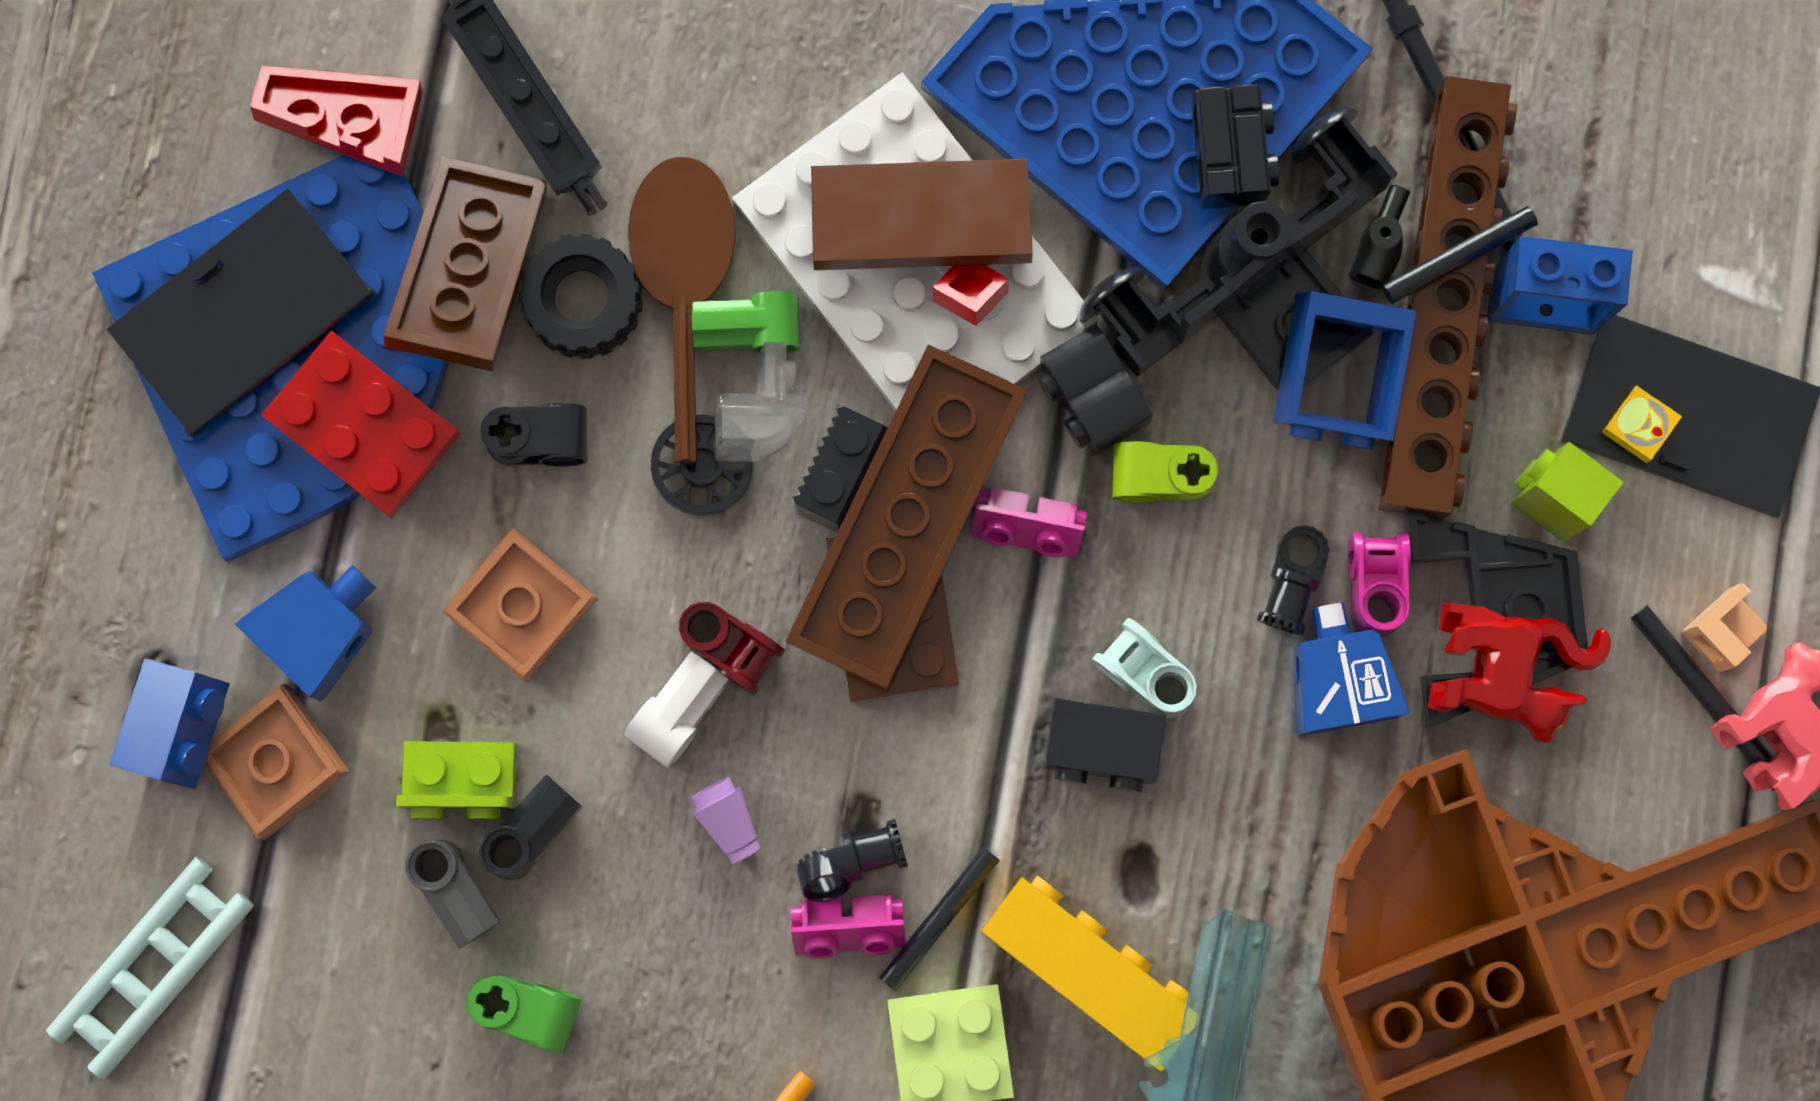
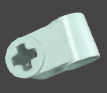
M1127 618L1122 624L1124 631L1104 654L1096 653L1091 659L1092 662L1111 681L1123 690L1131 693L1152 713L1166 715L1168 719L1181 716L1188 710L1196 696L1197 685L1194 676L1189 669L1168 653L1146 629L1134 620ZM1132 647H1136L1131 655L1123 663H1120ZM1167 677L1180 681L1185 690L1184 700L1174 705L1165 704L1156 696L1155 684Z

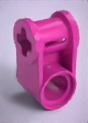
M1351 532L1348 541L1347 562L1348 574L1351 580L1352 622L1358 632L1376 629L1381 638H1386L1404 623L1409 614V573L1411 563L1408 533H1397L1395 538H1363L1361 532ZM1378 598L1387 602L1392 609V621L1381 623L1374 620L1368 612V600Z

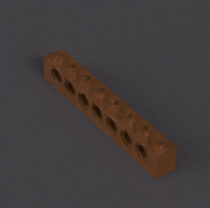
M1445 76L1438 88L1412 268L1447 250L1444 243L1446 236L1459 235L1467 239L1502 220V209L1494 208L1497 188L1505 187L1510 165V157L1502 155L1504 135L1511 136L1513 133L1517 115V104L1509 103L1511 85ZM1466 130L1478 133L1484 141V149L1481 151L1468 150L1462 145L1459 133ZM1459 182L1471 185L1476 191L1477 202L1473 204L1459 202L1452 193V185ZM1488 253L1408 296L1406 309L1415 310L1416 317L1394 441H1388L1378 510L1403 514L1407 512H1420L1428 514V517L1444 519L1452 514L1453 507H1460L1462 504L1466 478L1465 475L1457 474L1460 453H1468L1473 433V422L1465 420L1467 400L1476 399L1480 383V368L1472 367L1475 346H1483L1488 324V315L1480 314L1482 293L1489 294L1491 292L1495 274V262L1487 261ZM1442 287L1455 289L1462 297V309L1450 311L1442 307L1437 299V290ZM1444 340L1451 344L1455 351L1454 363L1441 364L1435 361L1430 354V342ZM1425 393H1437L1446 400L1448 405L1446 417L1434 418L1424 411L1422 397ZM1422 445L1430 446L1438 452L1440 456L1438 471L1426 472L1418 467L1414 458L1416 447Z

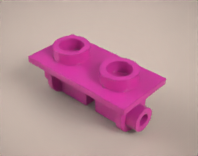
M993 486L991 491L981 490L975 509L970 537L984 539L986 542L996 546L1013 545L1036 550L1048 557L1065 556L1077 559L1087 514L1086 511L1076 510L1077 504L1040 497L1035 514L1026 512L1028 494L999 489Z
M891 894L852 897L853 917H842L841 898L825 902L802 900V906L791 907V935L795 955L805 954L810 958L825 959L833 957L841 951L861 950L869 955H881L891 952L894 948L903 947L905 945L902 899L891 900Z

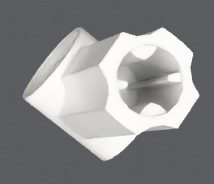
M691 651L656 698L654 696L651 697L637 712L626 728L624 737L669 769L689 746L697 733L696 725L712 707L730 680Z

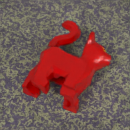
M1443 603L1439 631L1452 634L1450 641L1446 644L1445 653L1460 656L1465 655L1469 650H1475L1473 677L1431 683L1428 708L1449 712L1452 708H1457L1462 704L1491 719L1518 721L1530 732L1534 741L1550 743L1553 741L1557 731L1567 725L1573 706L1585 705L1587 698L1555 687L1531 689L1533 672L1542 642H1553L1561 659L1576 670H1593L1602 665L1610 653L1611 639L1609 633L1603 628L1597 629L1592 644L1587 649L1578 646L1574 635L1566 624L1552 618L1534 620L1504 617L1481 606Z

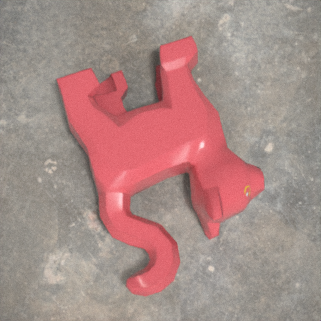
M1800 641L1791 644L1785 649L1784 663L1778 677L1754 693L1741 716L1736 714L1726 715L1709 728L1723 749L1744 744L1760 735L1765 738L1776 753L1773 759L1768 763L1762 761L1754 763L1747 767L1742 774L1755 792L1773 788L1779 798L1776 804L1782 811L1794 809L1820 787V710L1811 700L1813 695L1820 693V650L1810 649Z

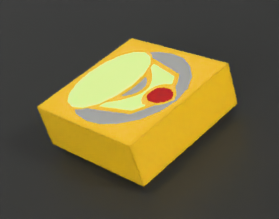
M1636 385L1601 433L1645 463H1648L1682 416Z

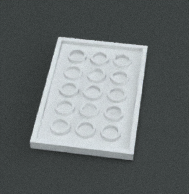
M903 72L732 197L734 205L895 412L928 344L1018 385L1040 368V356L1093 325L1098 324L1099 321L1095 315L1087 322L1081 323L1079 312L1084 300L1033 236L1032 263L986 265L1009 278V293L977 326L932 301V287L952 266L814 271L811 166L972 161Z

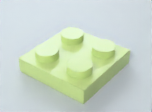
M998 984L887 999L901 1101H992L1014 1097Z

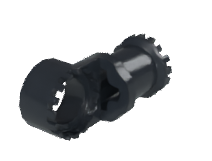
M1308 525L1297 526L1281 537L1277 544V557L1270 575L1275 581L1265 611L1258 613V622L1274 629H1278V626L1282 625L1281 631L1286 632L1287 630V632L1292 634L1304 635L1306 626L1302 623L1311 592L1318 591L1330 549L1327 544L1328 540L1317 528ZM1307 536L1314 541L1318 550L1314 563L1309 566H1299L1292 562L1288 555V545L1294 537Z
M892 819L887 821L886 827L855 836L850 831L842 833L844 845L827 850L824 848L819 852L817 850L812 851V857H809L807 853L804 855V862L800 858L796 870L803 896L812 902H825L844 895L850 889L851 882L862 880L863 874L895 864L901 869L908 867L902 843L896 845V843L901 842L896 820Z

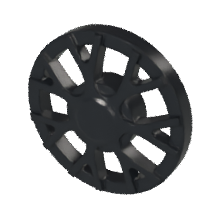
M696 415V430L700 438V442H697V462L691 463V465H684L683 463L673 465L659 461L664 446L675 450V443L668 441L675 434L674 422L661 433L653 447L651 475L658 493L673 508L690 515L708 516L723 512L740 500L751 480L753 460L748 442L735 426L719 417ZM701 425H707L710 428L706 433H703ZM715 428L730 435L720 450L708 443ZM735 440L739 448L731 449L730 445ZM742 453L744 469H723V457ZM659 467L667 469L668 472L660 475ZM681 473L687 484L672 494L663 481L675 474ZM743 475L741 482L739 483L734 476ZM720 477L725 478L736 487V490L726 499L713 487ZM693 487L707 489V505L689 504ZM685 495V502L678 499V497ZM712 498H716L719 501L718 503L711 504Z

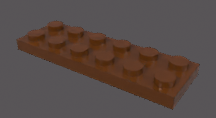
M927 345L786 639L787 644L885 690L888 689L1026 398L1027 389L936 347Z

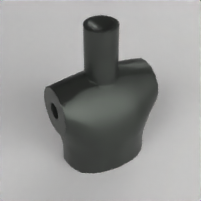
M1397 185L1389 186L1377 219L1362 234L1355 262L1348 274L1352 280L1375 289H1382V285L1390 281L1402 256L1403 235L1399 220L1410 195L1409 190Z

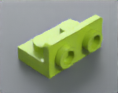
M404 741L402 795H396V807L411 809V819L442 820L445 819V809H467L466 819L500 820V810H514L516 808L517 743Z

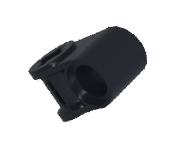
M552 403L542 406H504L489 412L482 421L480 429L482 441L492 458L502 465L569 467L583 465L588 461L587 408L583 405ZM514 427L517 435L512 437L511 445L502 446L499 437L505 435V428Z

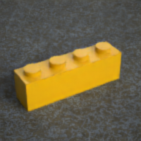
M1036 876L1032 883L1021 877L980 932L1154 1068L1162 1072L1203 1018L1192 1009L1198 1000L1172 980L1168 982L1165 988L1147 974L1153 965L1129 946L1125 945L1120 953L1102 939L1108 930L1087 913L1081 910L1076 918H1074L1058 905L1063 895L1039 876Z

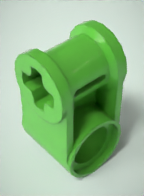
M494 975L480 980L472 987L468 994L467 1007L469 1015L476 1023L483 1027L514 1036L522 1042L545 1050L565 1053L582 998L549 986L531 984L506 975ZM499 986L503 989L502 999L509 1002V1008L499 1010L493 1016L489 1014L490 1004L483 1001V994L491 993Z

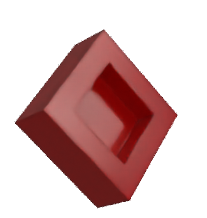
M986 265L952 266L932 287V301L977 326L1009 293V278Z

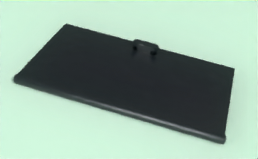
M287 188L108 327L107 330L186 428L187 435L194 438L374 297L375 291L364 283Z
M1615 315L1596 333L1560 441L1570 442L1581 449L1778 518L1781 515L1820 396V387ZM1636 385L1682 416L1648 463H1645L1601 433ZM1661 455H1662V460L1665 462V464L1662 463L1661 460H1660Z

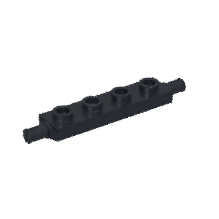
M448 0L451 6L441 17L443 23L556 196L573 191L585 208L587 215L592 216L597 214V211L587 196L589 194L599 210H603L607 206V201L604 200L591 180L598 170L602 168L600 162L493 0Z

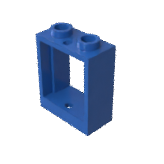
M1520 236L1495 265L1493 285L1489 293L1488 322L1594 335L1628 305L1633 250ZM1548 306L1551 310V315L1548 317L1541 315L1540 307Z
M1313 291L1296 293L1273 422L1290 425L1288 435L1321 441L1323 431L1342 434L1340 445L1373 450L1375 441H1394L1416 311ZM1315 319L1382 332L1366 423L1299 412Z

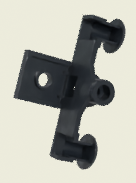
M1346 107L1331 111L1316 120L1303 132L1292 152L1294 164H1298L1313 156L1330 177L1322 184L1317 193L1289 214H1286L1279 206L1270 202H1256L1245 207L1209 243L1199 266L1197 283L1172 302L1168 299L1158 308H1155L1137 286L1146 272L1141 268L1132 267L1120 270L1100 282L1084 300L1080 308L1079 319L1081 323H1085L1093 316L1100 315L1117 336L1114 349L1136 377H1138L1216 317H1219L1278 391L1288 335L1282 327V318L1292 313L1295 294L1313 291L1345 297L1307 249L1389 188L1398 173L1375 145L1369 147L1350 124L1358 114L1356 109ZM1315 319L1303 389L1370 339L1374 332L1370 329Z

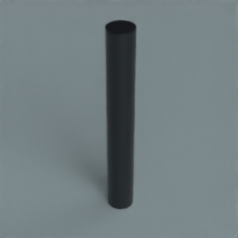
M1526 206L1382 285L1386 298L1391 304H1394L1538 225L1536 215L1529 206Z
M984 847L981 848L879 976L880 980L895 992L898 990L999 863L1000 860Z

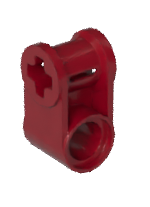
M697 602L690 605L682 613L679 620V632L685 645L698 656L715 666L714 668L730 681L753 696L759 691L757 683L775 657H782L786 652L783 647L753 626L742 623L711 602ZM702 614L714 616L720 622L718 636L708 643H699L689 634L692 621ZM757 649L758 652L755 654L749 665L746 667V669L742 670L743 666L750 658L754 650Z

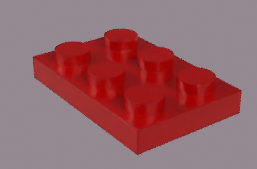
M330 331L261 414V416L391 519L461 435L455 427L333 331Z

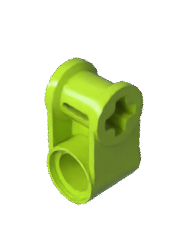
M1140 441L1113 444V500L1123 502L1196 501L1208 495L1217 479V461L1213 454L1204 447L1196 445H1161ZM1190 461L1196 462L1197 471L1206 472V475L1199 478L1196 486L1188 485L1187 477L1177 473L1184 471L1186 463Z

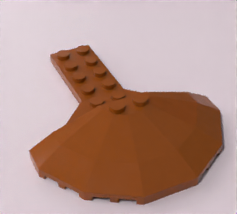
M1468 749L1407 770L1398 779L1336 865L1318 986L1362 1101H1624L1632 1077H1638L1653 1033L1649 1031L1659 1003L1666 1001L1673 980L1820 922V799L1802 803L1794 809L1784 810L1626 871L1610 862L1603 863L1578 851L1579 847L1539 827L1532 828L1508 816L1509 812L1489 803Z

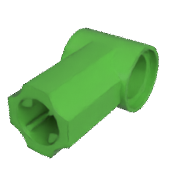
M769 291L756 293L750 297V300L693 302L692 332L695 351L752 349L754 353L762 355H785L798 352L800 350L799 296L791 292Z

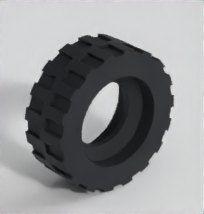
M582 233L580 236L573 237L570 234L560 236V240L553 243L549 241L542 246L543 249L537 255L533 254L528 261L529 266L526 272L523 271L520 279L522 291H519V301L523 306V315L537 338L539 337L544 345L552 351L556 349L560 351L562 356L569 358L581 356L582 359H592V356L598 354L604 356L611 353V349L618 344L621 346L628 340L627 335L631 330L634 331L638 324L637 317L639 312H642L643 305L640 282L626 255L619 248L615 249L612 247L610 241L602 237L600 239L592 238L591 234ZM578 271H587L597 275L603 280L608 291L607 304L602 313L587 322H574L565 318L558 311L555 304V292L558 284L567 275Z

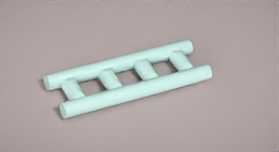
M197 856L46 1029L47 1033L60 1043L64 1044L71 1034L76 1031L99 1053L88 1065V1068L102 1080H105L254 907V904L239 892L225 904L207 889L202 882L213 869ZM186 901L211 921L190 947H187L164 927ZM149 944L174 965L153 991L127 970ZM112 987L137 1008L115 1035L90 1014Z

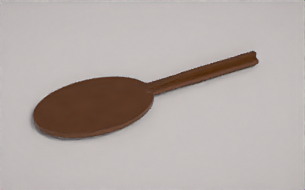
M690 157L667 159L647 174L634 197L628 225L630 255L640 282L657 302L673 309L675 463H683L684 465H691V463L697 462L695 348L692 332L693 302L708 301L721 287L732 263L736 232L732 205L723 183L706 164Z

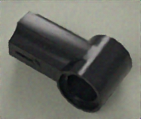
M546 774L501 825L485 835L479 850L481 863L489 872L501 879L516 880L524 877L531 871L539 855L583 807ZM517 839L522 848L520 860L513 867L499 868L494 858L495 849L498 844L503 840Z

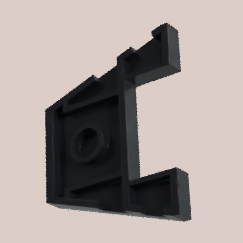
M1407 512L1404 515L1405 532L1408 533L1410 539V564L1465 560L1471 606L1485 607L1504 617L1534 620L1552 618L1568 626L1579 647L1588 648L1577 551L1509 534L1504 536L1476 529L1473 525L1457 521L1454 523L1428 517V514L1420 512ZM1551 641L1542 642L1533 672L1532 685L1573 668L1561 659ZM1473 672L1425 675L1421 677L1426 727L1436 726L1473 710L1462 704L1457 708H1452L1449 712L1429 709L1428 701L1431 683L1459 678H1472Z

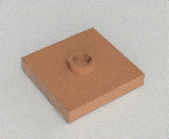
M512 528L441 612L524 682L528 683L598 601V598Z
M286 684L279 685L215 737L210 743L206 766L257 840H267L350 772L290 685Z

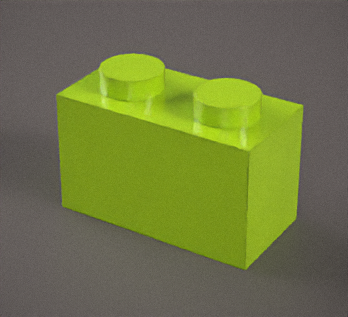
M1568 442L1554 453L1547 448L1537 460L1534 458L1514 482V485L1520 488L1521 491L1511 504L1564 543L1591 527L1624 482L1575 445Z

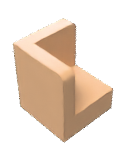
M1744 583L1727 589L1681 631L1718 672L1726 671L1739 665L1752 653L1748 647L1767 630L1766 624L1742 600L1751 592Z

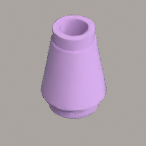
M730 777L723 778L690 797L696 808L692 814L724 854L728 856L732 864L745 859L761 848L756 839L757 836L741 786L735 787Z

